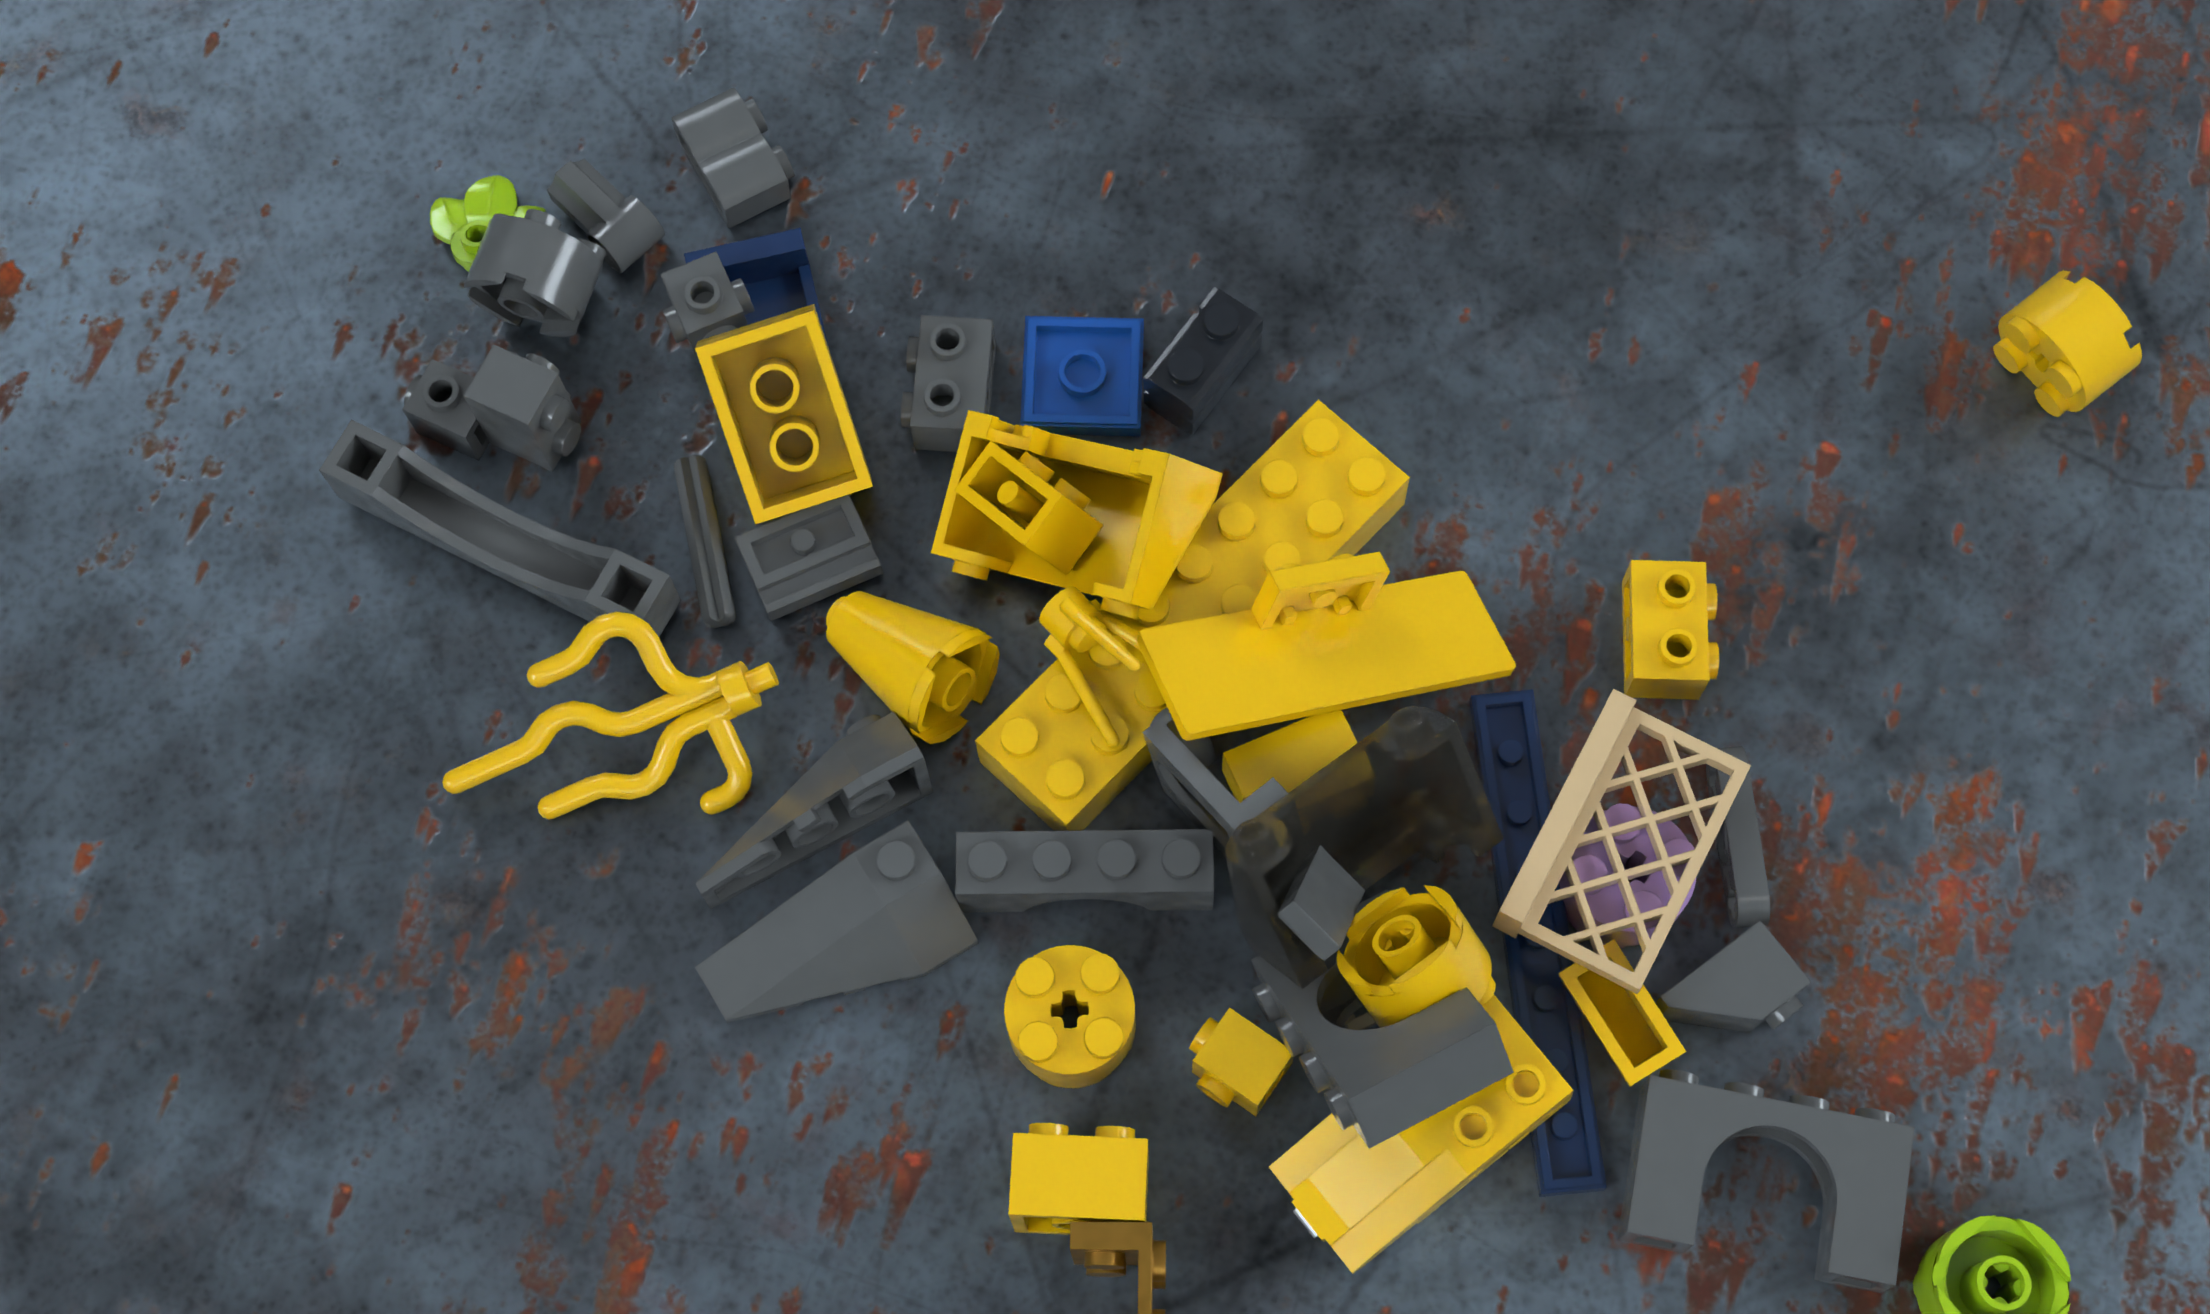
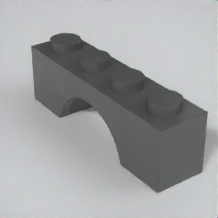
M1213 829L956 832L955 895L963 913L1024 912L1036 905L1076 899L1122 901L1142 906L1150 911L1213 910Z

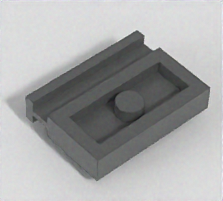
M849 494L790 513L734 537L770 621L883 574L881 563L875 554Z

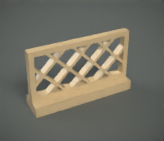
M1613 689L1504 900L1492 927L1514 938L1519 933L1638 994L1751 765L1635 708L1636 699ZM1636 730L1661 741L1669 763L1637 772L1628 748ZM1677 750L1689 755L1690 757L1680 759ZM1621 761L1626 775L1612 779ZM1708 764L1730 775L1722 794L1696 801L1685 769ZM1673 773L1685 805L1653 814L1641 782ZM1630 786L1642 818L1609 827L1600 803L1604 793ZM1714 808L1705 826L1700 812ZM1689 815L1698 842L1694 850L1668 857L1657 824ZM1593 816L1598 831L1584 834ZM1646 828L1657 861L1625 870L1613 837ZM1603 841L1614 873L1581 883L1572 859L1576 848ZM1687 863L1679 881H1677L1672 867ZM1565 871L1570 886L1555 891ZM1662 871L1671 896L1667 905L1640 913L1629 880ZM1618 883L1630 917L1596 927L1585 893ZM1574 896L1586 930L1562 936L1538 923L1548 904ZM1659 919L1649 938L1644 923ZM1634 927L1643 953L1633 972L1608 960L1600 936ZM1590 940L1593 951L1577 943Z

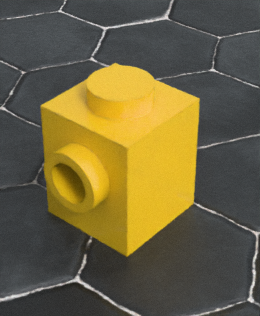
M1230 1007L1220 1022L1209 1017L1189 1047L1191 1051L1197 1054L1192 1060V1073L1200 1078L1196 1083V1087L1216 1103L1228 1107L1234 1101L1254 1116H1257L1293 1062V1057L1284 1044Z

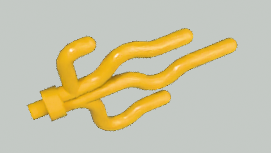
M617 611L599 615L583 626L568 648L530 666L527 671L528 682L534 687L541 688L574 674L590 663L605 641L619 636L625 637L635 645L649 674L658 686L668 693L621 713L580 701H569L553 705L539 714L524 736L517 741L445 773L442 781L443 788L451 794L462 793L520 767L544 753L556 734L565 727L573 725L582 726L603 735L624 737L641 733L679 716L665 727L657 740L652 759L645 769L632 775L604 772L586 777L541 798L538 802V812L543 818L555 819L601 798L633 800L650 795L666 784L676 767L680 751L685 742L693 736L708 730L727 769L728 776L725 783L705 792L701 796L700 806L707 814H718L744 799L751 787L753 775L750 760L731 723V719L760 707L762 702L759 693L779 685V681L769 662L748 670L742 661H738L706 676H687L677 670L670 661L659 636L649 623L634 614Z

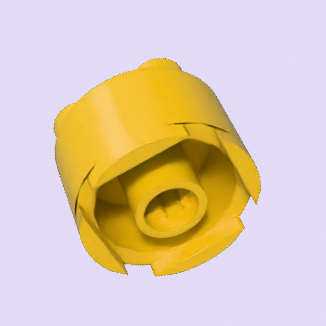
M2064 270L2058 272L2001 317L1998 325L2001 340L1993 346L1995 356L2005 369L2013 374L2022 371L2037 387L2034 394L2038 403L2047 413L2054 417H2059L2066 411H2081L2137 367L2142 359L2140 343L2130 349L2124 333L2132 325L2118 304L2100 286L2084 276L2076 283L2066 280L2071 271Z
M1423 885L1428 893L1409 895L1405 887L1377 897L1354 916L1346 934L1349 941L1344 955L1339 950L1337 952L1336 961L1340 973L1380 1028L1398 1023L1466 987L1481 1005L1489 1001L1495 992L1496 983L1491 976L1492 962L1488 951L1455 901L1441 888Z
M1063 945L1046 949L1031 958H1027L1019 965L1006 993L1004 1016L1013 1051L1029 1071L1050 1085L1062 1088H1081L1096 1084L1111 1074L1123 1061L1133 1045L1136 1031L1134 995L1127 977L1116 961L1107 954L1077 945ZM1077 1006L1079 1014H1082L1077 1019V1027L1071 1029L1064 1027V1022L1059 1017L1064 1014V1007Z

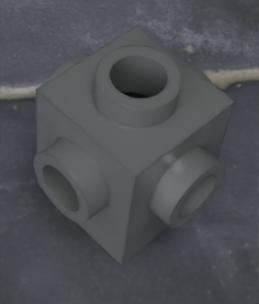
M717 251L660 274L672 306L662 310L675 342L679 343L687 339L696 360L698 359L695 350L697 341L748 325L745 315L755 311L742 279L738 278L730 282Z

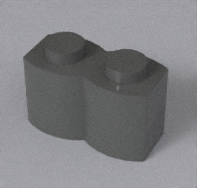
M733 87L671 117L676 137L685 155L703 182L713 204L728 228L791 198L788 179L795 176L793 168L782 147L777 145L771 148L763 137L762 133L768 131L767 124L753 99L744 102Z

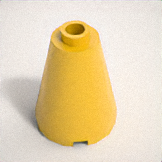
M856 591L848 596L840 597L833 603L827 613V641L892 712H895L906 728L914 736L921 738L929 744L944 742L959 732L968 722L967 719L961 716V713L972 699L981 705L990 691L997 673L1000 653L998 646L989 641L992 637L981 629L863 591Z

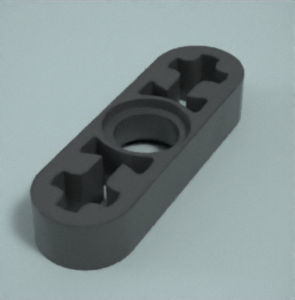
M1742 746L1717 748L1749 764L1745 749ZM1706 764L1710 798L1722 794L1730 775ZM1749 769L1716 836L1726 908L1733 928L1752 927L1760 920L1767 926L1770 920V895Z

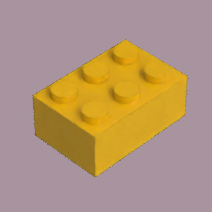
M814 304L697 341L695 350L755 525L873 487L871 474Z

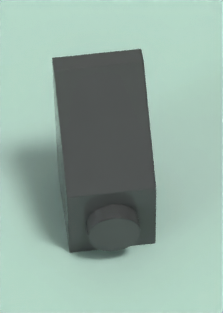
M1760 920L1660 996L1656 1001V1005L1668 1022L1750 1033L1766 1021L1774 1030L1804 1006L1797 996L1811 983V980Z

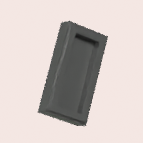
M1319 845L1304 858L1281 905L1278 917L1320 959L1322 958L1325 961L1341 948L1365 890Z

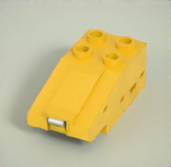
M1494 994L1482 1007L1496 1023L1514 1073L1370 1149L1353 1125L1342 1130L1331 1113L1269 1166L1273 1174L1294 1199L1292 1201L1296 1207L1293 1211L1313 1238L1319 1236L1323 1242L1327 1241L1352 1274L1365 1266L1416 1223L1419 1224L1508 1152V1149L1513 1148L1571 1100L1574 1090Z

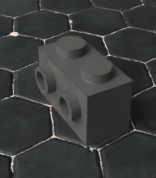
M921 315L919 337L909 336L907 345V372L915 373L913 392L904 391L901 403L902 428L911 429L915 450L957 452L968 410L990 415L996 353L993 319Z
M493 344L463 396L490 444L553 472L561 456H568L573 451L581 433V420L571 401V394L564 387L559 376V369L550 361L533 353H528L523 358Z

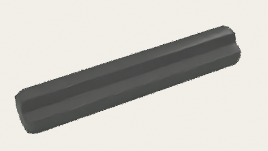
M701 455L682 457L675 461L674 471L701 617L708 628L727 626L735 622L736 612L708 465L706 464V459Z

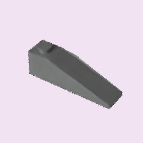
M895 712L882 718L880 715H871L854 723L847 730L848 736L838 740L695 883L710 909L934 793L924 756Z
M907 820L850 854L695 966V969L725 1020L729 1023L801 1006L805 1001L839 993L848 995L865 991V987L898 979L907 981L924 977L979 944L943 875L911 823Z

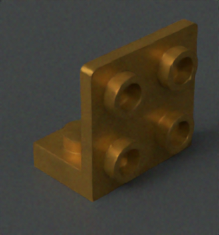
M1070 1222V1251L1074 1265H1084L1086 1275L1096 1277L1125 1276L1126 1265H1138V1314H1165V1309H1152L1153 1289H1166V1240H1153L1152 1222Z

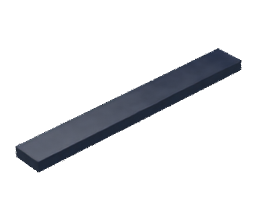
M1533 689L1471 695L1469 701L1499 910L1551 811ZM1560 881L1555 891L1560 889ZM1563 900L1547 905L1538 924L1562 936L1569 935L1565 903ZM1502 932L1514 1019L1574 1090L1571 1100L1530 1132L1539 1197L1604 1191L1607 1185L1581 1010L1558 973L1574 964V962L1519 933L1514 938Z

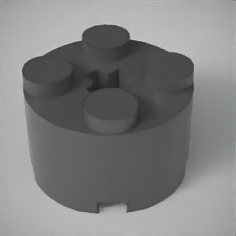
M528 209L524 218L494 214L481 240L464 283V288L471 287L467 296L472 302L507 323L520 327L523 318L543 322L539 332L541 334L555 337L573 336L576 334L602 270V263L606 252L602 247L591 241L575 239L560 231L561 222L546 212Z

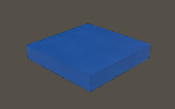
M1025 316L1020 425L1033 426L1059 435L1141 437L1144 319Z

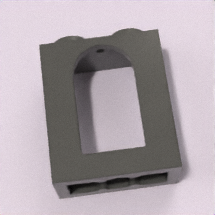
M1167 707L1155 716L1150 727L1142 733L1163 791L1198 829H1213V845L1256 891L1306 852L1290 794L1274 777L1240 803L1207 769L1208 766L1217 760L1211 738L1205 737L1190 741L1182 739Z

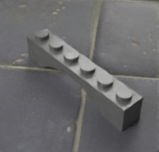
M352 419L319 469L339 498L585 620L592 621L599 615L616 611L634 614L649 623L660 637L681 601L670 575L615 548L600 546L573 538L519 515L457 481L403 444Z

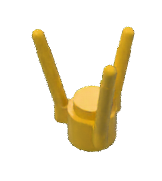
M1067 587L1057 593L1045 605L1040 614L1039 622L1050 633L1044 645L1061 663L1107 744L1111 747H1116L1120 742L1119 737L1070 651L1074 648L1078 653H1084L1098 642L1131 671H1137L1140 668V661L1110 635L1106 628L1140 650L1137 643L1139 632L1109 612L1100 610L1101 604L1096 599L1089 601L1076 587Z

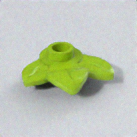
M492 175L482 178L471 185L465 194L464 200L447 197L436 199L430 210V225L434 236L450 244L456 262L469 272L488 223L494 214L524 218L528 209H536L546 212V210L538 206H518V198L512 182L504 176Z

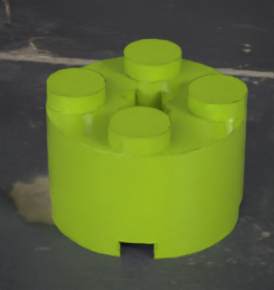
M1996 1215L1980 1216L1943 1234L1931 1244L1922 1257L1917 1274L1914 1277L1913 1291L1921 1314H2068L2071 1275L2069 1264L2062 1250L2040 1227L2019 1218L2013 1219ZM1993 1276L2001 1285L1995 1292L1996 1298L1994 1299L1985 1290L1988 1284L1987 1279Z

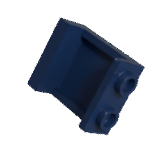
M801 228L684 253L685 261L688 263L717 251L730 282L738 278L742 279L755 310L745 315L748 325L814 304L827 342Z

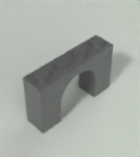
M1386 889L1361 902L1355 915L1368 903L1389 891ZM1347 935L1339 949L1343 955L1349 941ZM1295 936L1251 959L1261 984L1252 988V992L1265 1018L1269 1023L1280 1019L1275 1022V1025L1291 1056L1295 1057L1301 1053L1304 1054L1299 1057V1060L1315 1091L1319 1093L1325 1089L1329 1090L1324 1093V1097L1341 1129L1345 1130L1353 1125L1369 1149L1514 1073L1495 1021L1467 987L1398 1023L1377 1029L1352 1030L1342 1027L1349 1017L1362 1007L1363 1004L1338 969L1336 961L1338 950L1324 961L1298 936Z
M1660 1070L1659 1077L1650 1075L1640 1086L1618 1241L1682 1254L1694 1246L1704 1173L1708 1161L1716 1148L1740 1137H1765L1779 1141L1796 1151L1809 1164L1819 1182L1823 1197V1216L1814 1280L1882 1293L1896 1286L1915 1127L1895 1123V1114L1879 1109L1857 1108L1855 1109V1115L1829 1110V1101L1813 1096L1792 1095L1789 1102L1765 1098V1090L1763 1088L1747 1083L1728 1082L1725 1083L1724 1089L1699 1085V1076L1680 1070Z

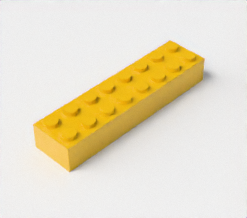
M1318 399L1211 506L1153 609L1149 610L1140 607L1137 619L1109 613L1140 633L1144 628L1251 609L1269 571L1290 563L1301 566L1329 561L1341 554H1352L1354 556L1405 504L1410 477ZM1107 628L1106 631L1140 661V668L1137 671H1131L1098 642L1084 653H1078L1074 648L1070 652L1120 740L1118 746L1111 747L1107 744L1058 659L975 740L980 763L1054 831L1084 830L1152 761L1142 732L1150 727L1155 716L1167 707L1142 652Z

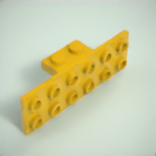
M1380 551L1357 556L1341 554L1329 561L1301 566L1295 563L1282 565L1273 571H1269L1251 609L1144 628L1137 637L1138 646L1180 736L1186 741L1506 677L1512 674L1516 663L1466 572L1455 571L1384 584L1390 570Z

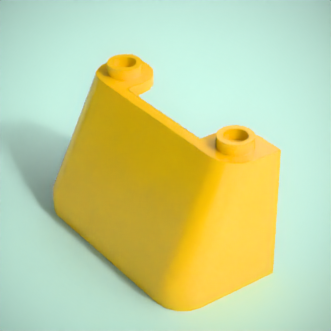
M968 410L931 553L953 559L954 563L951 572L987 581L991 569L1062 588L1074 586L1082 593L1102 597L1100 610L1137 619L1140 607L1149 610L1153 609L1214 503L1223 473L1165 452L1143 448V450L1134 448V451L1050 433L1033 426L1013 425L999 420V417ZM990 440L1017 460H1019L1024 451H1027L1055 472L1048 481L1049 484L1054 487L1059 479L1063 478L1091 499L1084 510L1104 526L1067 575L1025 547L954 491Z

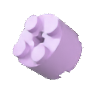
M1616 804L1604 811L1609 827L1642 818L1638 807L1629 804ZM1594 817L1591 818L1584 834L1598 831ZM1672 821L1657 824L1668 857L1694 850V846ZM1646 828L1613 837L1625 870L1657 861ZM1603 841L1576 848L1572 859L1581 883L1614 873ZM1687 863L1672 867L1677 881H1679ZM1565 871L1560 879V889L1570 886ZM1662 871L1634 878L1630 882L1640 913L1666 906L1671 897ZM1696 878L1683 902V905L1675 921L1677 920V918L1679 917V915L1684 910V908L1686 907V905L1692 897L1696 884ZM1618 883L1585 893L1596 927L1630 917ZM1574 896L1563 899L1568 921L1578 932L1586 930ZM1659 919L1644 923L1649 938ZM1634 927L1600 936L1603 945L1615 939L1620 948L1640 945Z

